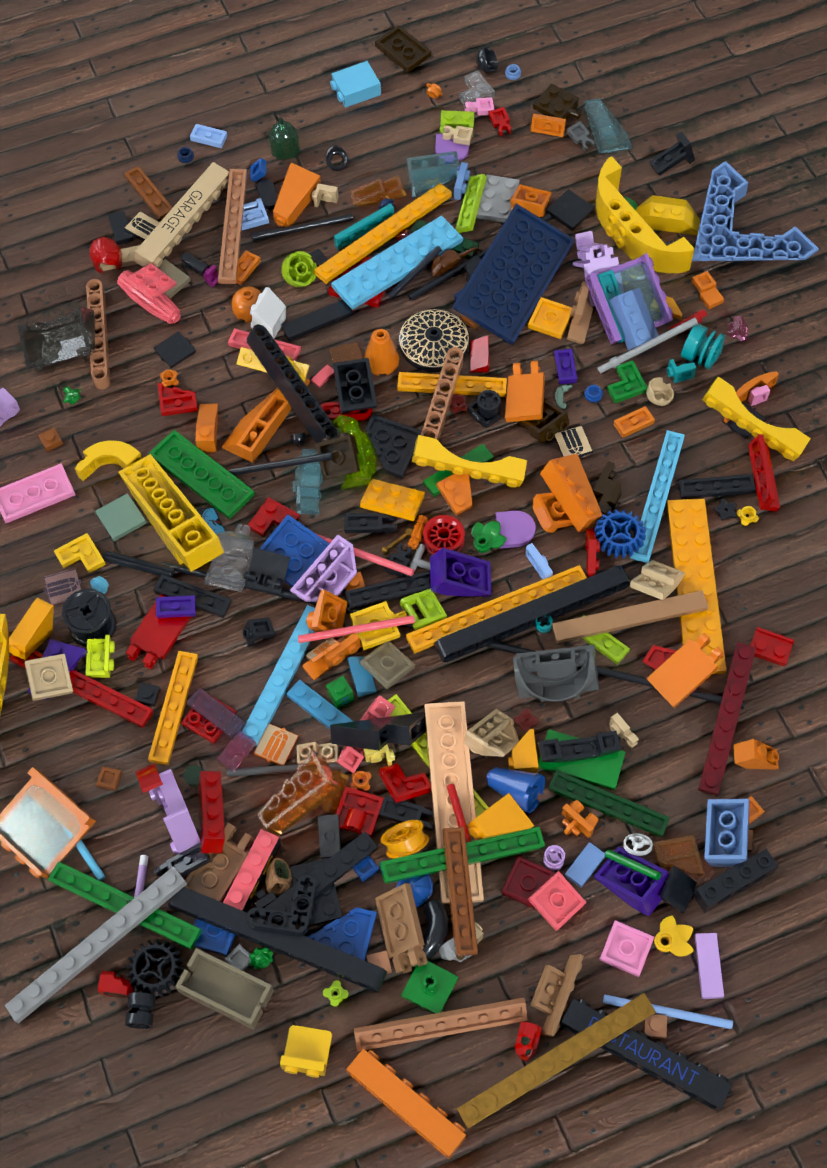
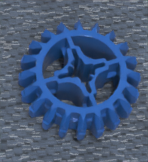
M616 509L614 513L608 511L607 516L603 514L601 520L597 521L594 529L596 539L600 541L601 551L607 550V555L614 554L615 559L618 555H621L624 559L626 554L631 557L633 552L637 553L639 548L643 547L646 538V529L643 527V521H638V515L633 517L632 511L626 514L625 509L622 510V513ZM606 529H608L609 533L611 534L610 538H608L605 534ZM629 530H632L634 532V539L630 537L631 534L629 533Z

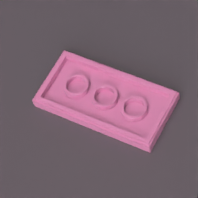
M62 463L0 488V512L5 523L75 496Z

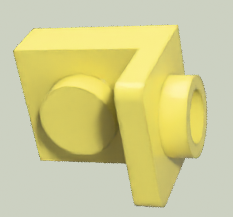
M388 744L380 751L364 749L366 762L377 763L386 758L387 766L392 765V761H395L393 749H389Z

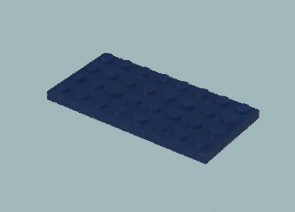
M516 203L452 308L513 345L575 240Z

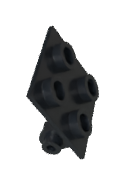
M254 548L248 572L245 571L243 577L246 579L245 585L281 594L291 557Z

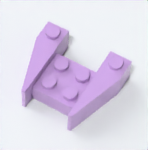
M171 769L159 774L163 785L150 790L149 793L152 801L157 800L159 806L162 804L164 806L167 817L163 819L173 840L170 845L175 855L184 852L201 841Z

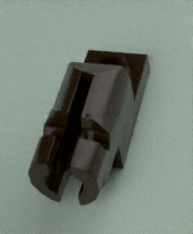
M610 461L607 462L593 489L602 515L606 516L608 511L612 512L621 497V484L613 481L616 474L614 471L615 463Z

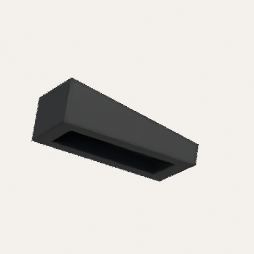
M319 249L309 253L317 267L327 261V258Z

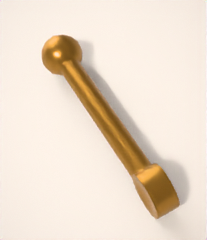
M411 528L406 529L402 536L387 547H382L381 552L387 554L390 548L405 537L411 536L413 530Z

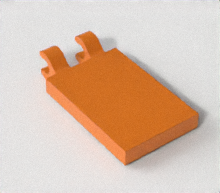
M531 361V374H523L521 363H513L514 375L508 376L506 422L542 419L545 385L544 372H540L538 361Z
M705 633L695 643L691 639L687 641L646 678L673 708L679 705L718 669L715 663L725 655L719 647H716L709 656L702 651L711 642Z

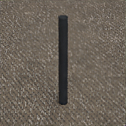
M436 246L388 293V296L393 299L442 249Z

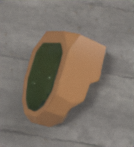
M275 858L270 862L266 870L265 883L269 893L273 892L274 895L280 896L291 887L292 877L288 864L283 859Z

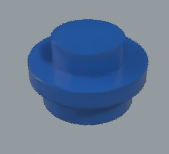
M590 385L584 393L586 400L589 402H598L603 395L601 388L597 385Z

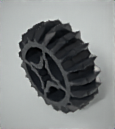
M156 939L155 945H153L151 940H148V946L145 947L142 943L139 945L140 951L133 949V953L136 956H129L128 960L133 964L126 965L127 970L130 971L126 975L127 978L131 979L129 983L135 986L136 992L142 990V993H149L150 991V994L156 995V992H158L159 996L163 997V990L171 993L169 987L171 985L175 987L177 984L175 979H180L181 975L178 973L184 971V967L180 966L184 963V960L179 958L181 953L180 951H175L176 947L173 944L168 947V941L165 940L161 945L160 940ZM162 953L167 956L156 959L151 954ZM146 959L147 964L139 974V967L142 961ZM151 961L154 965H157L160 976L153 971ZM172 963L170 974L165 979L164 971ZM156 978L160 983L148 984L143 981Z

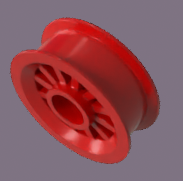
M439 515L426 523L423 530V544L429 554L433 555L441 548L460 553L464 546L465 531L458 519L448 515Z

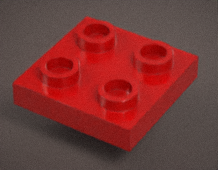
M345 786L336 814H339L340 829L360 835L366 832L372 838L384 798Z

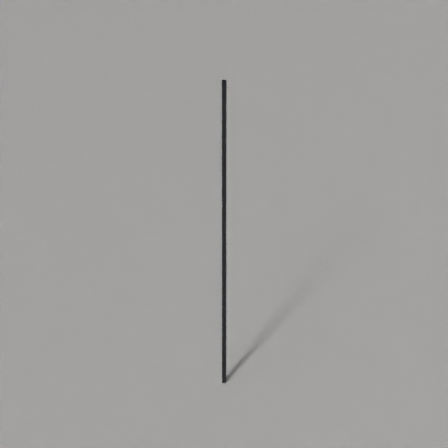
M167 561L162 563V565L173 567L177 572L312 605L317 604V602H305L291 591L282 589L281 594L245 585L246 580L200 569L191 572L184 565ZM347 605L346 613L351 614L362 609L360 608L350 611L349 606ZM412 623V624H406V625H400V626H403V627H407V628L414 629V628H413V623ZM501 642L486 646L514 654L536 652ZM597 666V671L600 675L653 687L646 677ZM695 690L694 693L689 695L690 697L721 704L722 700L720 695ZM744 701L742 702L741 709H744Z

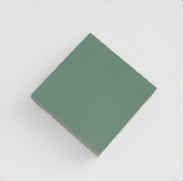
M128 493L95 511L113 541L147 524Z

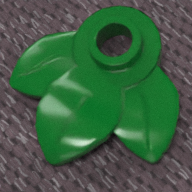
M499 521L488 522L485 526L477 522L473 526L471 532L474 538L473 545L478 552L486 553L491 548L503 546L507 538L500 535L501 526Z

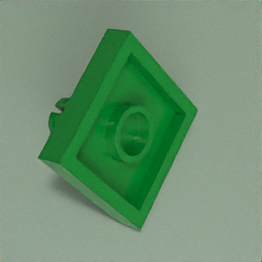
M427 961V964L424 966L416 965L401 997L433 1014L441 1013L459 977Z

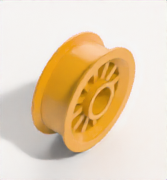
M408 820L399 823L382 835L381 843L387 847V857L395 859L409 856L426 846L429 837L423 833V823L420 820Z

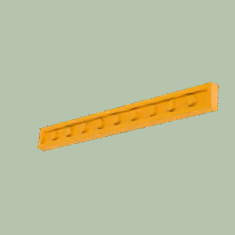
M441 183L437 184L314 269V274L327 284L415 223L417 219L422 218L452 197V192Z
M576 566L406 634V639L415 654L434 646V643L444 636L584 580L587 577L581 566Z

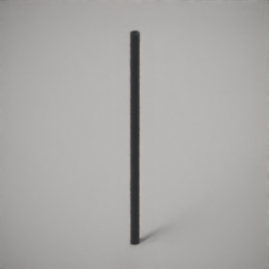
M547 213L540 218L547 222L551 219V215ZM488 248L475 256L482 259ZM474 256L408 294V298L412 301L462 272Z

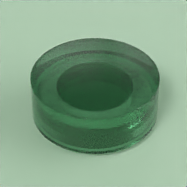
M191 765L185 769L184 779L189 786H198L200 771H203L202 768L197 765Z

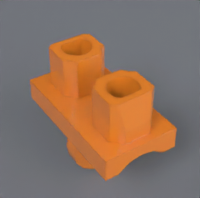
M575 800L570 805L566 803L562 807L563 811L561 813L565 817L562 823L567 827L564 833L569 835L573 832L578 836L582 832L589 839L599 819L592 813L585 819L579 814L584 810V806L578 800Z

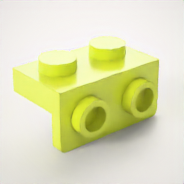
M106 635L105 639H87L86 676L89 678H110V671H114V659H111V653L115 652V642L111 641L110 635Z

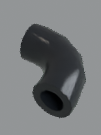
M438 899L428 902L423 909L428 920V927L423 935L425 945H423L424 949L422 950L430 959L444 944L448 933L449 917L445 906Z

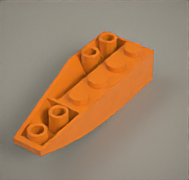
M306 378L305 384L308 386L310 380ZM279 388L275 389L240 420L222 446L223 449L254 464L292 409Z

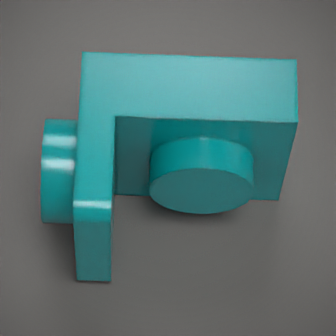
M670 359L666 371L668 377L672 378L673 383L693 379L696 366L694 362L676 366L674 359Z

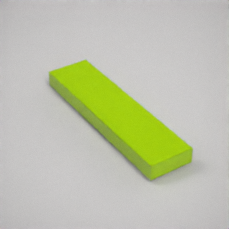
M485 174L469 177L455 229L458 233L473 231L487 179Z

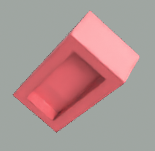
M327 364L311 381L318 388L334 376V369Z

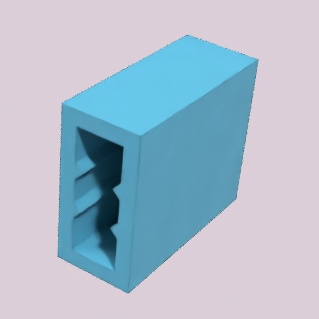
M368 61L331 73V88L333 91H336L339 102H342L345 108L381 95V83Z

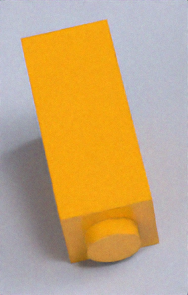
M39 598L35 599L9 637L10 653L26 660L53 633V605Z
M508 793L473 819L467 827L474 838L481 840L530 829L534 825Z

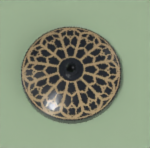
M427 309L417 312L403 323L399 331V349L403 358L413 367L423 371L440 372L447 352L452 347H458L463 351V359L469 349V332L465 323L449 311ZM452 357L451 359H453V360H458L459 358H458V357Z

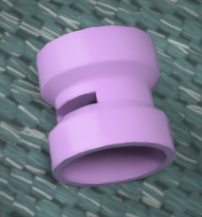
M557 845L549 846L543 858L545 867L552 871L560 870L564 864V850Z

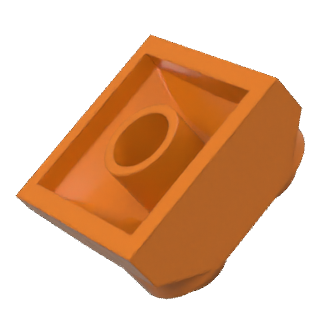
M519 184L511 198V210H513L517 203L539 218L543 217L552 192Z
M553 493L535 495L533 498V510L545 531L553 533L558 528L573 525Z
M325 589L321 590L315 611L309 612L306 618L309 629L314 632L343 628L347 601ZM341 636L332 637V638H334V639H339V638H341Z

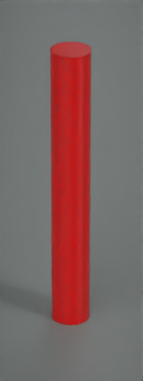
M449 784L446 787L458 827H464L466 843L472 842L455 785Z

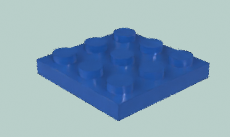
M287 515L259 549L291 557L284 582L293 587L329 543L290 515Z

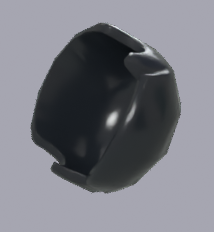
M482 47L476 55V63L479 69L485 73L496 71L498 68L495 51L493 49L489 50V47Z

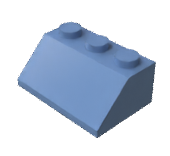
M640 288L630 290L608 300L628 350L659 336Z
M708 799L705 860L710 867H732L747 861L749 799Z

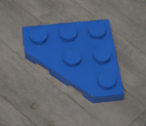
M356 907L340 919H336L324 926L323 929L315 934L309 935L308 938L365 961L377 912Z

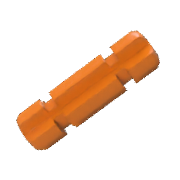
M418 516L417 523L408 542V548L410 546L413 550H417L423 536L424 527L428 522L426 516Z

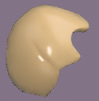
M658 377L653 378L649 382L646 395L653 404L665 406L673 400L674 391L670 383L665 384L663 378Z

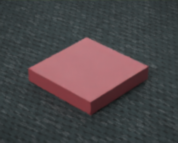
M559 871L528 898L529 902L555 931L561 928L587 903Z

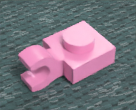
M492 97L476 98V102H465L466 108L464 110L477 112V115H488L489 111L494 110Z

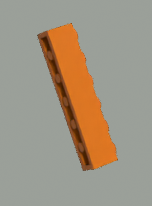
M362 1049L346 1069L347 1074L447 1159H450L466 1139V1134L463 1133L465 1129L456 1121L452 1124L446 1118L448 1115L441 1108H433L429 1104L430 1099L420 1092L418 1095L412 1090L414 1086L405 1078L400 1080L395 1076L397 1072L390 1065H382L378 1061L380 1058L372 1050L367 1052L365 1049Z

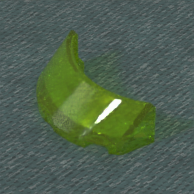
M340 415L332 423L340 434L349 432V435H355L359 452L357 459L360 472L346 475L345 481L341 485L342 490L368 484L372 480V475L376 472L377 463L368 435L359 429V423L354 418Z

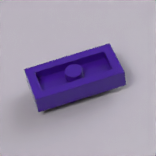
M572 349L554 350L559 384L577 383Z
M195 595L156 597L157 618L196 616Z

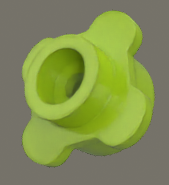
M335 980L329 988L323 990V996L327 997L330 1004L336 1007L343 999L348 997V991L341 987L340 981Z

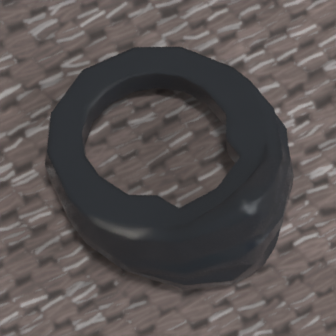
M333 145L326 154V162L332 170L340 171L346 167L348 155L342 147ZM340 155L344 159V163L339 167L333 166L331 164L332 156Z

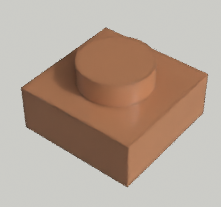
M653 1014L644 1020V1033L649 1038L666 1039L667 1016Z

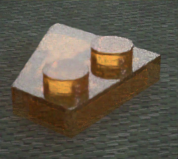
M694 835L653 843L658 865L669 868L676 866L683 872L698 876L704 874Z

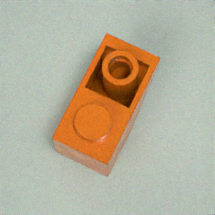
M755 739L734 744L735 764L746 769H779L777 749Z

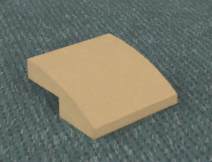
M652 560L642 567L640 575L631 580L630 587L664 600L679 585L685 576V572Z

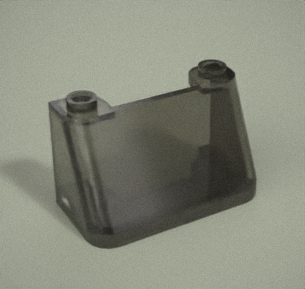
M78 307L72 309L73 312H69V315L43 323L35 322L31 327L27 326L26 323L18 325L26 367L39 371L45 369V366L78 356H91L92 352L95 351L94 310Z

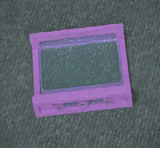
M647 253L640 258L597 274L595 272L585 278L611 345L619 342L622 338L598 280V274L613 270L621 294L640 288L655 328L673 320V312L666 303V294L661 290L659 276L655 274L653 261L648 257Z

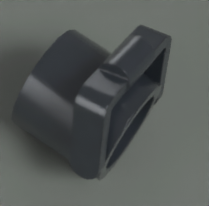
M485 390L478 395L475 402L468 406L467 411L478 423L487 428L501 418L499 416L501 408L500 396L495 391Z

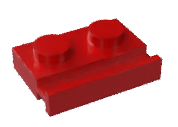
M757 627L750 646L756 647L755 657L785 667L794 639Z

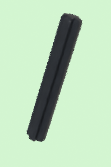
M105 551L103 555L105 562L159 576L163 574L172 578L175 574L173 567L111 551Z

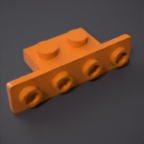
M355 632L346 639L343 636L337 641L340 645L315 662L309 660L303 664V669L312 680L318 679L362 647L360 638Z

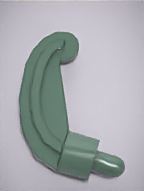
M562 385L555 392L556 403L562 409H565L567 406L563 403V393L569 391L568 389L572 388V385Z

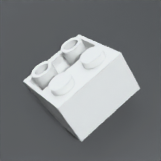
M268 287L259 294L256 304H253L251 307V328L253 329L257 324L263 325L271 336L275 338L281 328V324L286 320V306Z

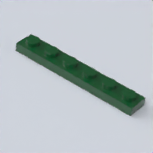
M557 770L548 787V790L572 801L578 800L584 806L661 838L670 820V817Z

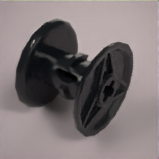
M82 589L71 594L63 604L62 617L64 623L69 627L70 635L77 644L87 647V639H105L106 635H110V638H112L116 631L117 621L115 615L110 610L108 598L102 592L95 589Z

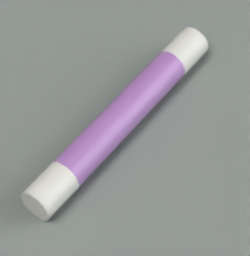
M147 855L140 856L134 898L144 891L149 858Z

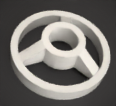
M634 833L625 837L623 846L628 853L643 856L651 852L653 843L648 836ZM629 839L632 841L633 850L626 845ZM644 845H650L645 851H637V849L643 848Z

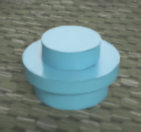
M97 576L90 581L92 589L103 594L107 592L109 584L103 577Z

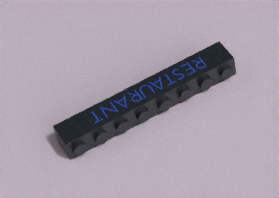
M573 999L561 1022V1027L576 1035L609 1014L602 1010H593L590 1008V1004L584 1000L578 999L577 1001ZM629 1029L600 1047L717 1112L721 1110L732 1087V1084L728 1082L725 1076L721 1074L714 1075L708 1072L706 1066L700 1063L695 1065L688 1061V1057L680 1052L675 1054L669 1051L667 1045L659 1041L655 1043L649 1040V1036L641 1031L634 1032Z

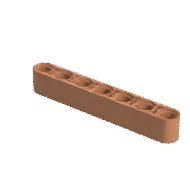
M91 279L86 285L91 375L95 387L103 390L110 385L106 301L101 281Z
M452 347L447 352L421 436H431L439 441L463 365V351L458 347ZM452 357H458L459 359H458V360H453V359H451V358H452ZM450 372V373H453L454 375L448 376V375H446V374ZM447 388L449 391L443 392L441 389ZM442 404L444 407L438 408L436 405ZM437 420L439 423L432 424L431 421Z

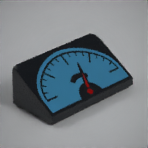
M214 507L196 510L218 536L220 542L229 538Z

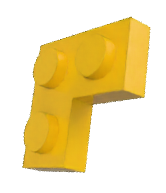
M88 533L54 550L63 568L78 560L82 561L88 573L106 565Z

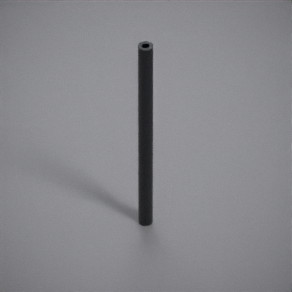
M351 213L253 233L252 239L254 241L353 220V215Z
M329 452L230 468L229 472L233 475L333 460L334 454Z

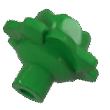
M69 385L63 388L66 393L65 399L62 401L63 403L68 402L73 405L81 398L79 395L81 388L71 389Z
M267 947L255 948L254 953L249 955L250 966H254L255 969L266 968L273 961V951Z

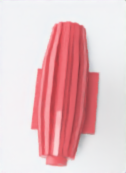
M152 263L135 273L126 270L120 274L117 284L133 301L153 316L169 324L179 321L181 317L180 309L164 294L176 286L177 282Z

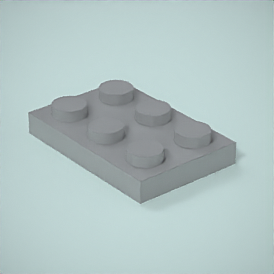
M487 174L476 218L505 223L512 211L510 205L511 198L519 186L520 180Z

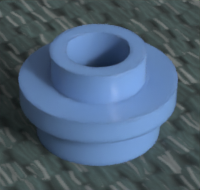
M511 64L506 68L505 76L510 80H516L521 76V69L518 65Z

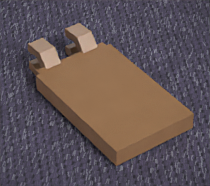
M230 823L224 828L225 841L222 853H209L212 862L189 873L185 880L187 885L184 886L222 902L249 853L248 849L254 842L253 837L246 832L238 844L232 842L231 839L237 829Z
M404 883L376 897L375 900L388 957L393 959L396 973L403 972L406 974L412 971L411 966L426 965L427 958L426 953L422 950L425 944L411 884Z

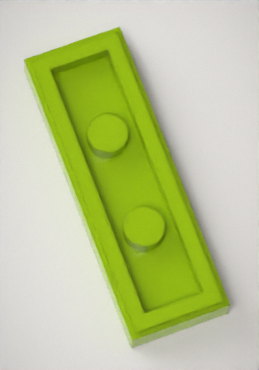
M608 632L582 638L588 644L595 645L596 650L616 665L630 651V648Z

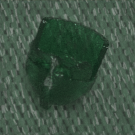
M280 118L279 122L273 125L269 132L271 154L274 157L288 159L298 155L300 152L299 135L297 129L290 122L283 121V118Z

